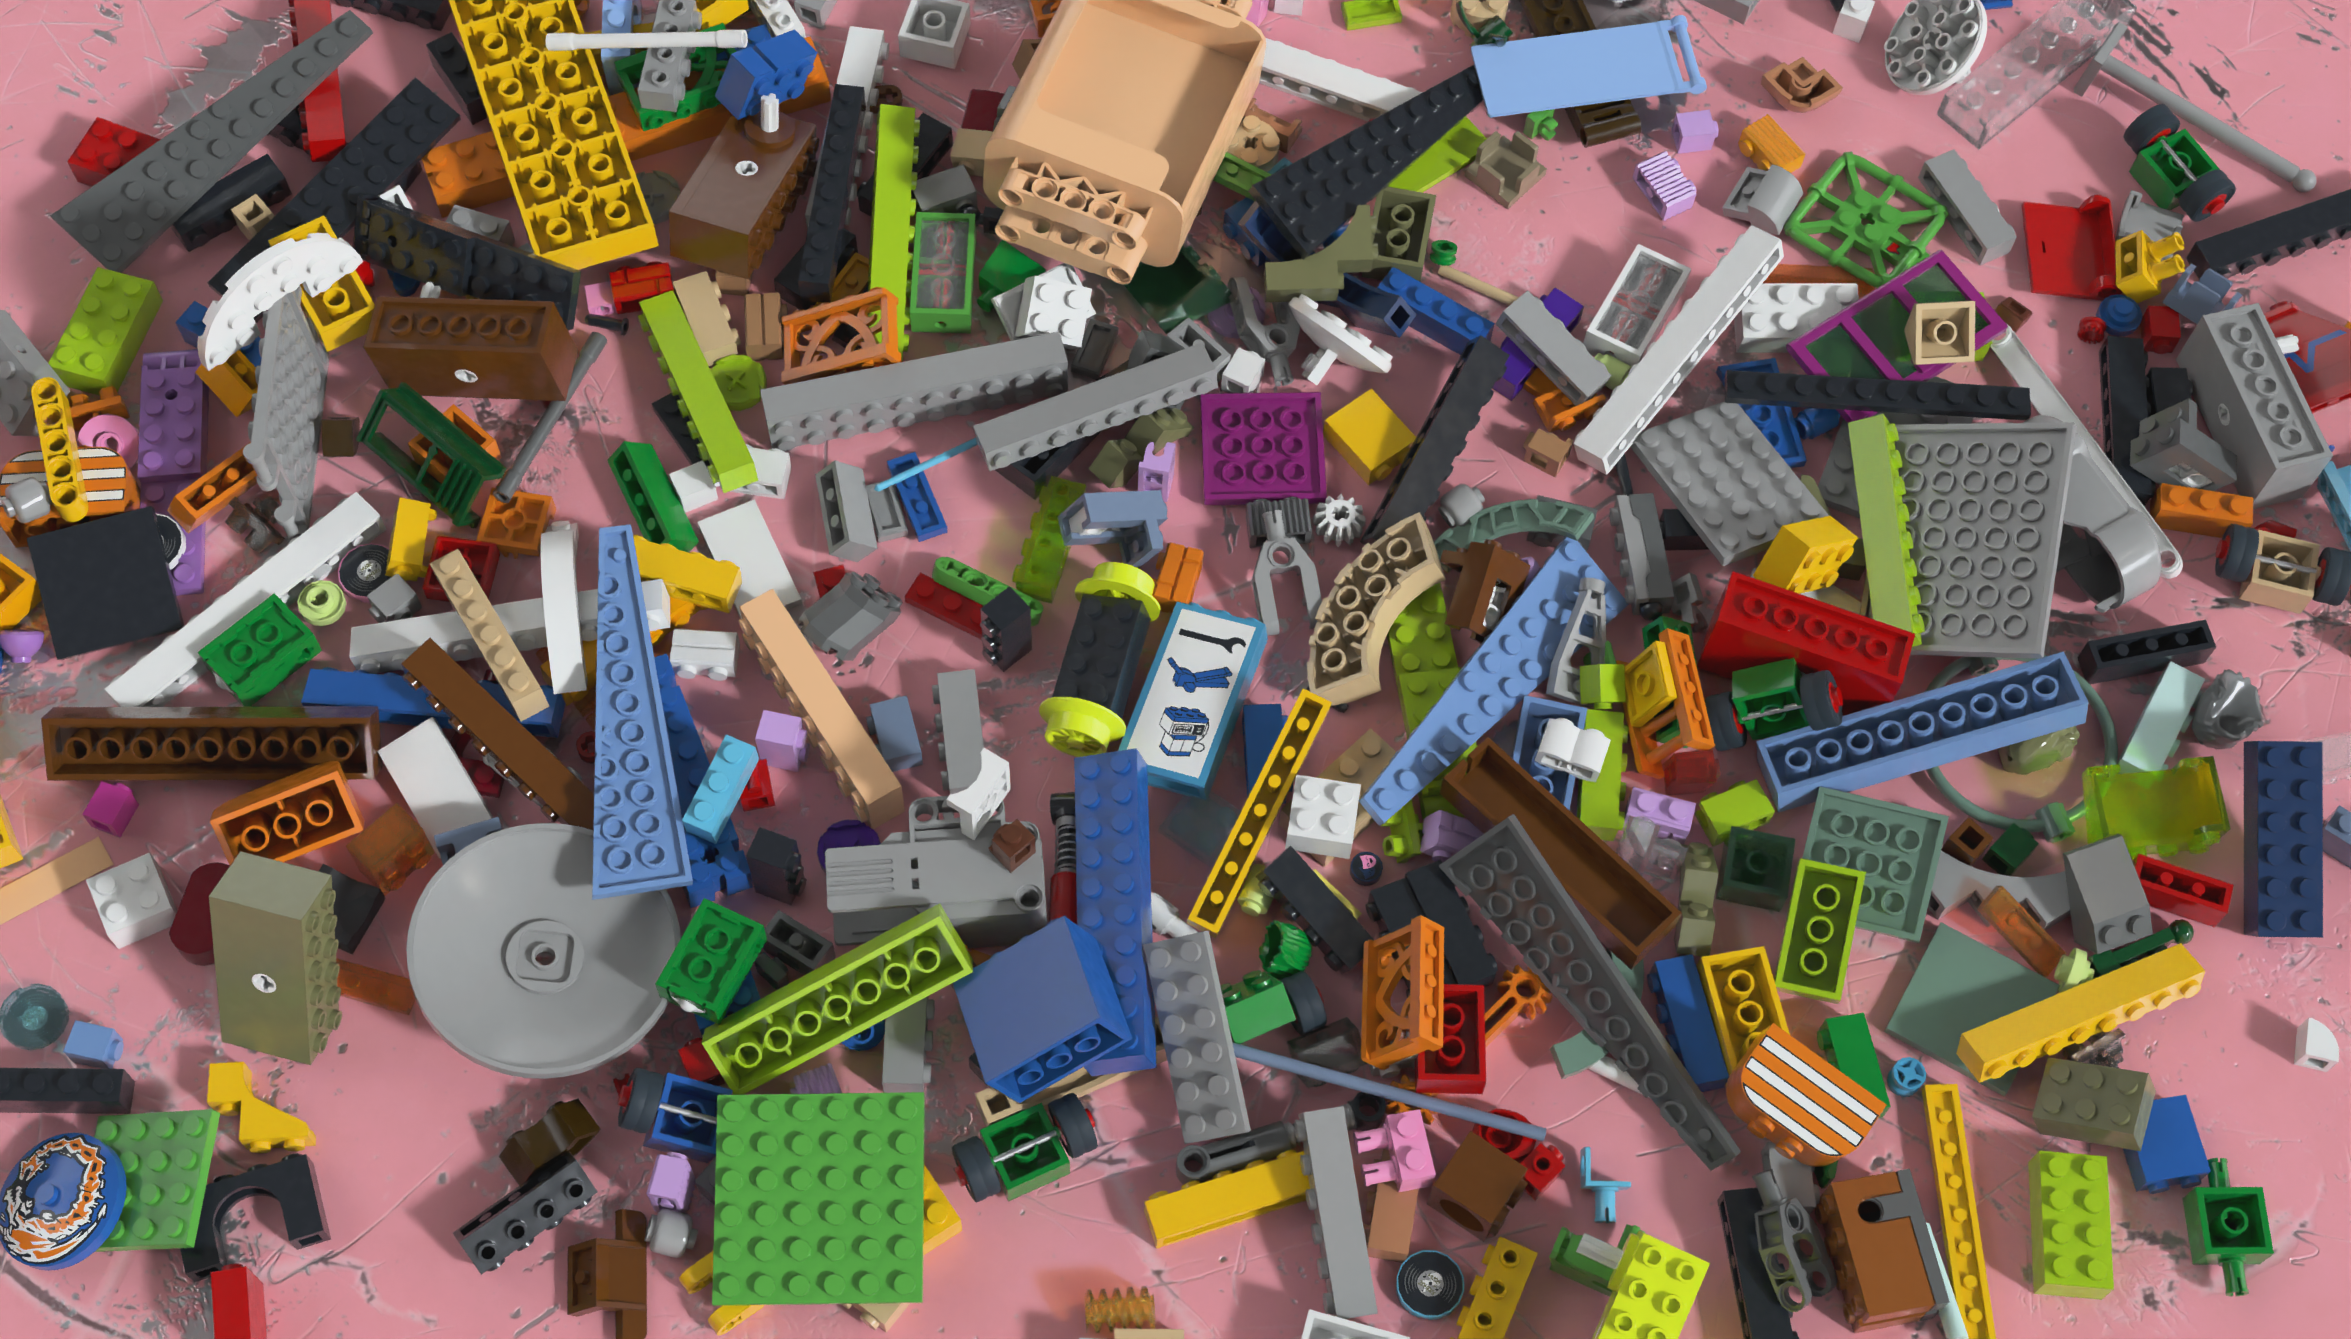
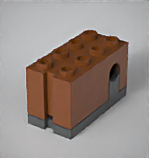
M1910 1169L1830 1183L1820 1196L1819 1204H1816L1815 1216L1817 1222L1820 1225L1823 1224L1825 1230L1824 1244L1829 1257L1833 1259L1836 1269V1288L1838 1291L1842 1290L1845 1301L1843 1304L1844 1318L1847 1324L1852 1325L1853 1332L1859 1333L1933 1319L1939 1313V1309H1943L1950 1301Z

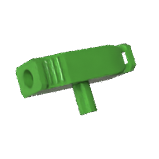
M1626 1224L1617 1248L1622 1250L1630 1233L1637 1235L1640 1227ZM1562 1227L1549 1256L1551 1261L1549 1269L1610 1297L1613 1290L1608 1289L1607 1286L1614 1269L1577 1253L1576 1250L1583 1235H1575L1567 1228Z

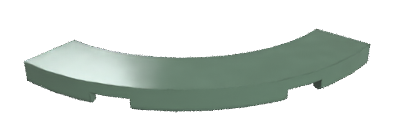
M1537 499L1516 500L1494 505L1475 513L1468 518L1469 523L1464 526L1457 525L1453 529H1447L1434 541L1439 559H1441L1443 550L1469 549L1471 541L1484 543L1485 539L1493 540L1518 532L1540 531L1556 533L1577 541L1594 519L1593 512L1566 502H1538ZM1441 563L1443 570L1447 572L1452 570V568Z
M1606 947L1607 953L1641 1001L1644 984L1643 959L1630 970ZM1585 1029L1563 1042L1554 1044L1550 1048L1561 1079L1576 1075L1592 1067L1609 1053L1604 1046L1600 1047Z

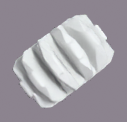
M1342 494L1338 496L1337 500L1328 495L1325 503L1319 502L1316 509L1317 513L1313 517V523L1316 525L1317 536L1324 535L1325 544L1334 540L1336 546L1339 547L1344 540L1351 545L1354 537L1360 538L1362 535V528L1365 526L1366 518L1362 515V505H1354V497L1346 501L1343 500Z

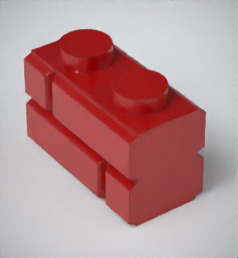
M652 261L646 264V266L637 268L623 266L616 271L609 272L618 315L641 311L639 302L672 290L674 291L669 262Z

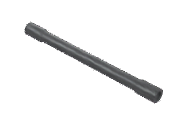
M598 332L590 334L575 362L566 401L550 402L510 469L505 472L493 491V495L497 500L503 503L510 502L521 484L524 474L576 389L607 344V339Z

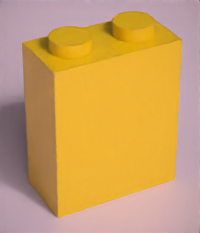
M1372 388L1324 421L1323 436L1367 485L1376 480L1381 481L1385 479L1393 468L1400 463L1402 464L1416 439V436Z

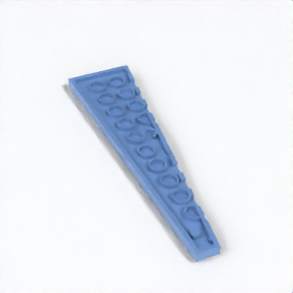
M631 524L599 528L592 900L690 886L693 884Z
M1566 536L1562 539L1544 562L1545 564L1540 571L1531 579L1526 589L1512 603L1508 612L1498 621L1493 631L1487 635L1448 685L1437 703L1427 712L1423 721L1413 730L1405 744L1395 753L1387 767L1381 771L1360 798V804L1379 826L1391 818L1522 701L1525 695L1527 696L1549 676L1552 660L1579 595L1581 578H1595L1605 582L1603 595H1605L1606 625L1629 605L1578 541ZM1583 615L1579 634L1589 638L1593 637V617ZM1578 644L1575 647L1573 654L1576 651H1578L1583 645Z

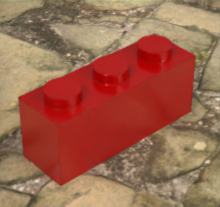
M2138 854L2132 861L2149 906L2215 927L2228 914L2233 884L2142 854Z

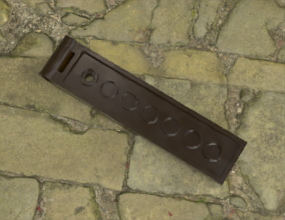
M1520 0L1536 37L1597 30L1583 0ZM1630 99L1565 108L1572 126L1585 148L1641 133V121Z

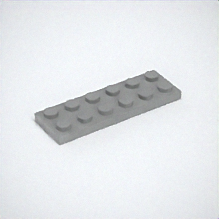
M1209 931L1144 944L1184 1143H1194L1251 1131Z

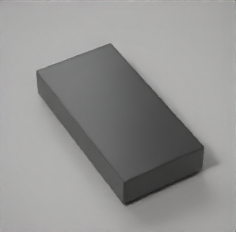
M1090 319L1083 335L1082 346L1078 348L1071 364V372L1095 380L1100 378L1119 333V327Z

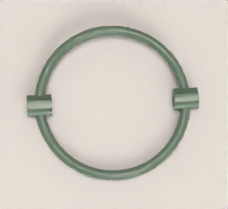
M1963 656L1937 674L1925 692L1944 687L1951 678L1969 668L1972 676L1978 677L1996 670L1999 666L1997 660L2029 662L2036 659ZM2074 671L2089 704L2099 720L2104 737L2105 758L2103 769L2094 788L2079 804L2068 811L2065 810L2063 803L2054 802L2038 809L2035 813L2037 819L2026 820L2000 816L1982 809L1963 797L1947 781L1938 766L1926 769V772L1945 798L1970 817L2003 830H2007L2015 823L2020 828H2024L2029 832H2043L2047 842L2055 843L2062 841L2075 832L2072 822L2083 817L2100 802L2106 794L2115 774L2118 759L2117 735L2106 705L2096 690Z

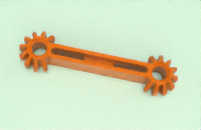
M1517 964L1513 969V973L1506 970L1502 976L1504 981L1498 982L1496 989L1504 995L1485 1013V1027L1506 1007L1511 1008V1010L1485 1034L1486 1047L1521 1013H1525L1531 1021L1535 1018L1536 1012L1544 1014L1547 1010L1546 1004L1551 1003L1553 996L1548 992L1550 990L1529 967H1527L1526 971H1523L1522 967ZM1527 988L1531 991L1532 996L1523 997L1517 992V989ZM1406 1074L1402 1075L1401 1083L1394 1080L1390 1083V1086L1415 1092V1082H1410ZM1419 1093V1094H1423V1095H1427V1096H1430V1097H1434V1098H1435L1439 1093ZM1384 1098L1388 1102L1385 1109L1386 1114H1397L1420 1109L1423 1123L1431 1125L1434 1121L1433 1115L1438 1114L1437 1112L1419 1107L1409 1108L1404 1103Z

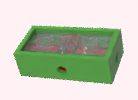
M916 212L910 299L911 332L971 334L977 235L975 214Z

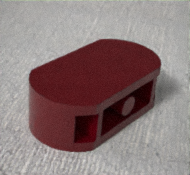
M219 862L208 863L192 872L170 928L169 936L172 943L180 954L192 964L200 966L215 964L209 895L230 867L227 864Z

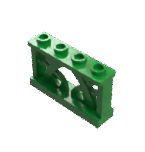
M721 23L699 32H714L727 29ZM696 47L695 53H690L691 71H703V73L691 90H685L684 100H679L677 112L641 108L639 94H636L633 84L640 83L647 50L615 61L618 81L628 97L642 130L656 129L669 122L687 118L691 114L722 104L715 97L721 81L719 79L722 78L724 72L716 71V69H726L728 61H717V54L725 51L729 59L731 54L736 52L735 48Z

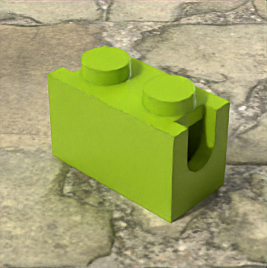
M1754 779L1747 783L1745 780L1738 781L1731 785L1728 791L1721 794L1712 792L1704 796L1699 804L1701 810L1696 811L1695 816L1712 847L1769 824L1775 810L1758 780Z

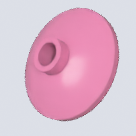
M112 414L99 415L87 421L79 432L77 447L86 445L110 448L107 445L108 438H113L117 442V447L112 450L119 453L128 468L131 469L138 460L139 434L136 428L128 420Z

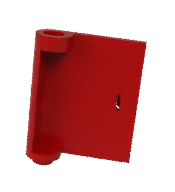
M2092 195L2079 208L2032 202L2022 203L2031 293L2100 301L2111 295H2121L2122 291L2116 286V238L2110 199L2102 195Z

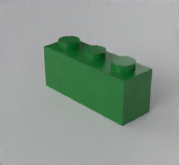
M1857 1013L1825 1019L1819 1031H1817V1042L1820 1050L1825 1051L1828 1063L1887 1105L1879 1116L1883 1117L1891 1105L1865 1014Z

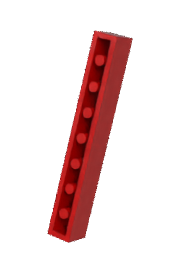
M288 0L289 7L295 8L289 9L291 27H297V29H291L293 47L298 46L332 22L330 0ZM338 67L299 103L300 109L305 108V111L300 112L302 130L307 129L306 133H302L304 151L310 150L312 162L331 161L346 146Z

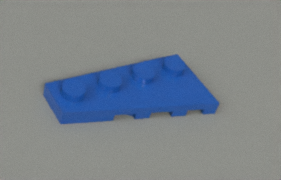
M1775 358L1718 366L1716 374L1724 387L1727 370L1780 373ZM1739 404L1790 468L1805 466L1807 459L1791 407Z

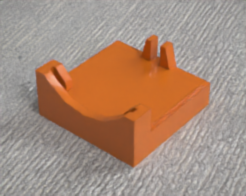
M492 487L476 541L496 543L499 551L507 558L509 553L513 554L514 559H518L519 554L539 557L541 552V533H545L549 520H554L556 513L552 496L516 491L509 503H503L494 497L493 491L495 488Z

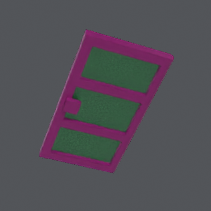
M1938 250L1786 344V349L1807 375L1927 382L1956 363L1913 364L1904 329L1914 304L1975 301V351L2005 333L2008 326L1942 250ZM1836 409L1847 423L1872 417L1878 413L1873 411Z

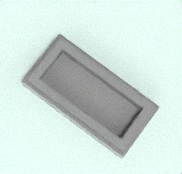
M881 482L866 485L872 521L878 542L908 536V528L895 485L880 492L875 491L874 488L876 484Z

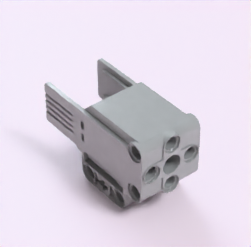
M949 796L923 797L913 801L909 807V832L891 833L880 845L827 849L825 851L827 908L830 913H833L835 944L837 946L864 944L939 903L964 945H967L968 948L1008 946L1018 943L1022 937L1033 934L1047 925L1044 864L1038 828L1031 822L1020 821L1035 836L1036 852L1010 873L988 849L992 845L994 833L1002 825L1012 823L1005 821L1003 801L995 810L998 813L990 817L975 840H972L962 834L960 817L954 818V813L959 812L947 805L946 799ZM939 813L943 814V820H939ZM921 814L932 816L931 819L924 822L916 819Z

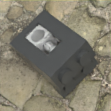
M2190 398L2140 421L2139 437L2131 440L2130 466L2157 484L2165 483L2215 491L2237 481V455L2197 429V403Z

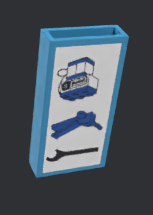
M1176 602L1118 751L1137 748L1147 763L1149 786L1207 801L1268 640L1264 623L1251 617L1244 619L1232 616L1224 610L1213 611L1205 609L1192 602H1189V604Z

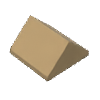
M1975 301L1916 303L1913 305L1904 332L1914 365L1975 362Z

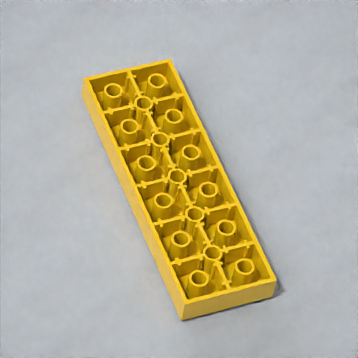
M448 0L533 253L579 270L659 246L652 218L591 49L548 51L546 47L547 33L585 34L574 1Z

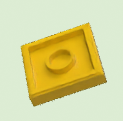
M1653 642L1624 667L1626 704L1631 726L1641 728L1677 698L1665 642Z

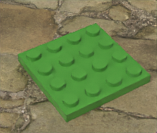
M213 1109L98 1116L94 1138L110 1146L119 1156L126 1175V1197L122 1213L115 1228L95 1252L194 1248L220 1118L219 1112Z

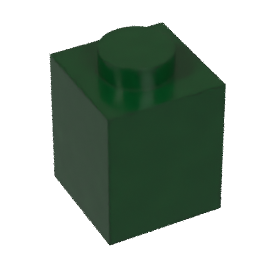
M2013 823L1989 848L1982 860L1998 874L2012 876L2030 857L2039 843L2034 840V837L2028 830L2020 828Z

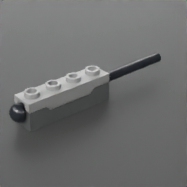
M1624 453L1615 465L1621 495H1617L1614 508H1610L1611 526H1616L1615 549L1617 552H1621L1622 557L1619 565L1620 575L1622 578L1626 577L1627 582L1625 586V601L1627 604H1631L1633 615H1641L1645 620L1654 621L1661 617L1663 613H1670L1675 596L1654 494H1633Z

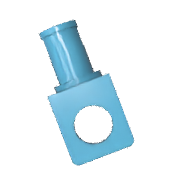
M1584 1147L1580 1150L1581 1189H1592V1192H1595L1594 1221L1596 1223H1603V1221L1605 1223H1616L1615 1192L1629 1189L1631 1182L1591 1181L1590 1147Z

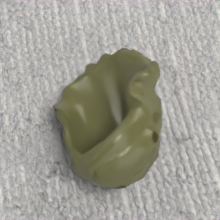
M2076 726L1998 748L2002 767L2007 772L2027 775L2031 772L2048 768L2054 762H2061L2071 756L2074 746L2078 744L2077 739L2080 733Z

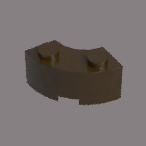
M579 1098L565 1103L559 1101L553 1104L546 1111V1115L536 1124L525 1131L519 1130L513 1133L507 1139V1145L499 1155V1158L520 1186L568 1151L573 1156L578 1154L601 1129Z

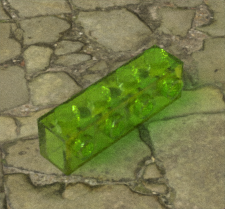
M1051 476L1048 487H1042L1039 496V504H1042L1040 511L1033 513L1030 523V529L1033 530L1030 539L1025 538L1023 542L1021 556H1024L1022 564H1016L1013 572L1012 582L1016 583V590L1036 600L1050 604L1053 603L1072 546H1064L1058 516L1081 495L1087 493L1086 484Z

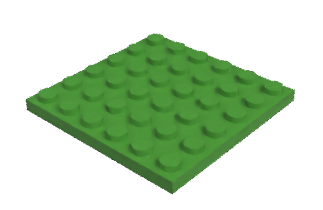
M925 1093L717 1095L712 1305L923 1303Z

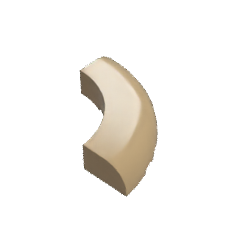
M1420 512L1386 529V534L1372 545L1367 543L1362 548L1363 552L1352 564L1347 563L1334 580L1335 586L1328 598L1324 597L1315 617L1317 623L1314 634L1310 635L1309 639L1311 648L1310 659L1307 662L1308 683L1310 692L1332 702L1331 706L1347 704L1382 691L1379 681V660L1383 643L1392 624L1412 600L1430 587L1446 580L1434 541Z

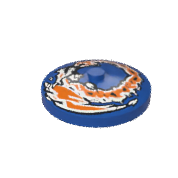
M82 1133L56 1135L42 1141L29 1150L13 1167L0 1192V1241L5 1250L17 1261L32 1268L46 1271L73 1266L94 1253L109 1237L123 1210L126 1197V1175L119 1156L104 1142Z

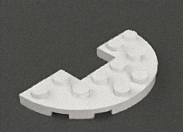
M310 233L307 239L297 242L293 238L287 239L254 257L226 282L225 285L229 289L219 301H212L202 322L206 327L203 335L198 336L197 346L202 365L210 371L215 366L226 362L232 354L242 347L250 345L255 338L261 335L253 317L262 311L268 310L273 303L287 293L295 291L300 284H303L305 291L313 298L320 292L328 290L333 283L344 275L355 271L363 263L361 256L342 238H332L328 233Z

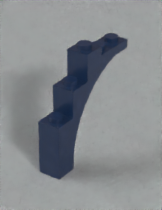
M1254 201L1238 222V225L1266 255L1265 262H1285L1301 259V256L1260 205ZM1343 273L1344 289H1339L1337 300L1317 301L1320 304L1340 308L1358 328L1397 338L1402 336L1417 315L1401 296L1377 289L1348 273Z

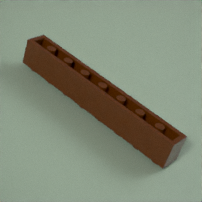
M431 638L425 641L401 663L405 674L402 677L404 681L415 691L420 688L428 696L425 700L436 712L439 713L443 710L450 717L448 722L459 734L462 735L466 732L473 739L471 744L482 756L485 757L489 754L497 761L494 764L495 768L507 779L512 776L520 784L517 786L518 790L528 800L531 801L535 798L543 806L540 809L541 812L551 822L555 823L558 820L561 824L579 826L594 831V793Z

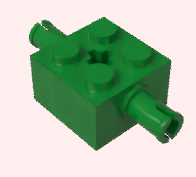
M2218 1158L2208 1159L2211 1170L2208 1174L2209 1187H2195L2182 1198L2192 1264L2222 1266L2226 1296L2232 1297L2234 1296L2233 1293H2235V1297L2249 1294L2244 1264H2261L2274 1254L2263 1187H2231L2227 1159L2220 1158V1162H2218Z

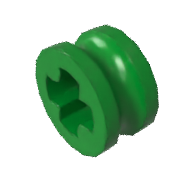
M1447 240L1434 241L1431 246L1430 260L1442 266L1454 264L1456 261L1457 245Z

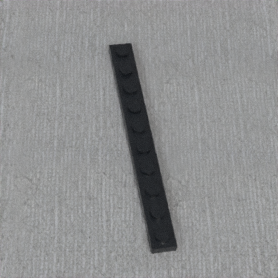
M1727 370L1725 373V403L2028 420L2031 416L2030 388L1733 370Z

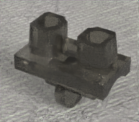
M234 497L229 502L234 510L225 523L241 535L251 525L254 529L244 539V542L250 548L261 553L271 542L280 545L285 540L268 522L270 520L273 524L277 523L274 512L279 507V504L273 498H268L264 501L259 497L253 501V505L256 508L249 503L243 504L237 497Z
M2120 1028L2112 1032L2102 1031L2087 1039L2091 1043L2087 1047L2082 1043H2074L2064 1047L2062 1055L2069 1061L2119 1068L2118 1064L2124 1061L2121 1040L2125 1038L2126 1034Z

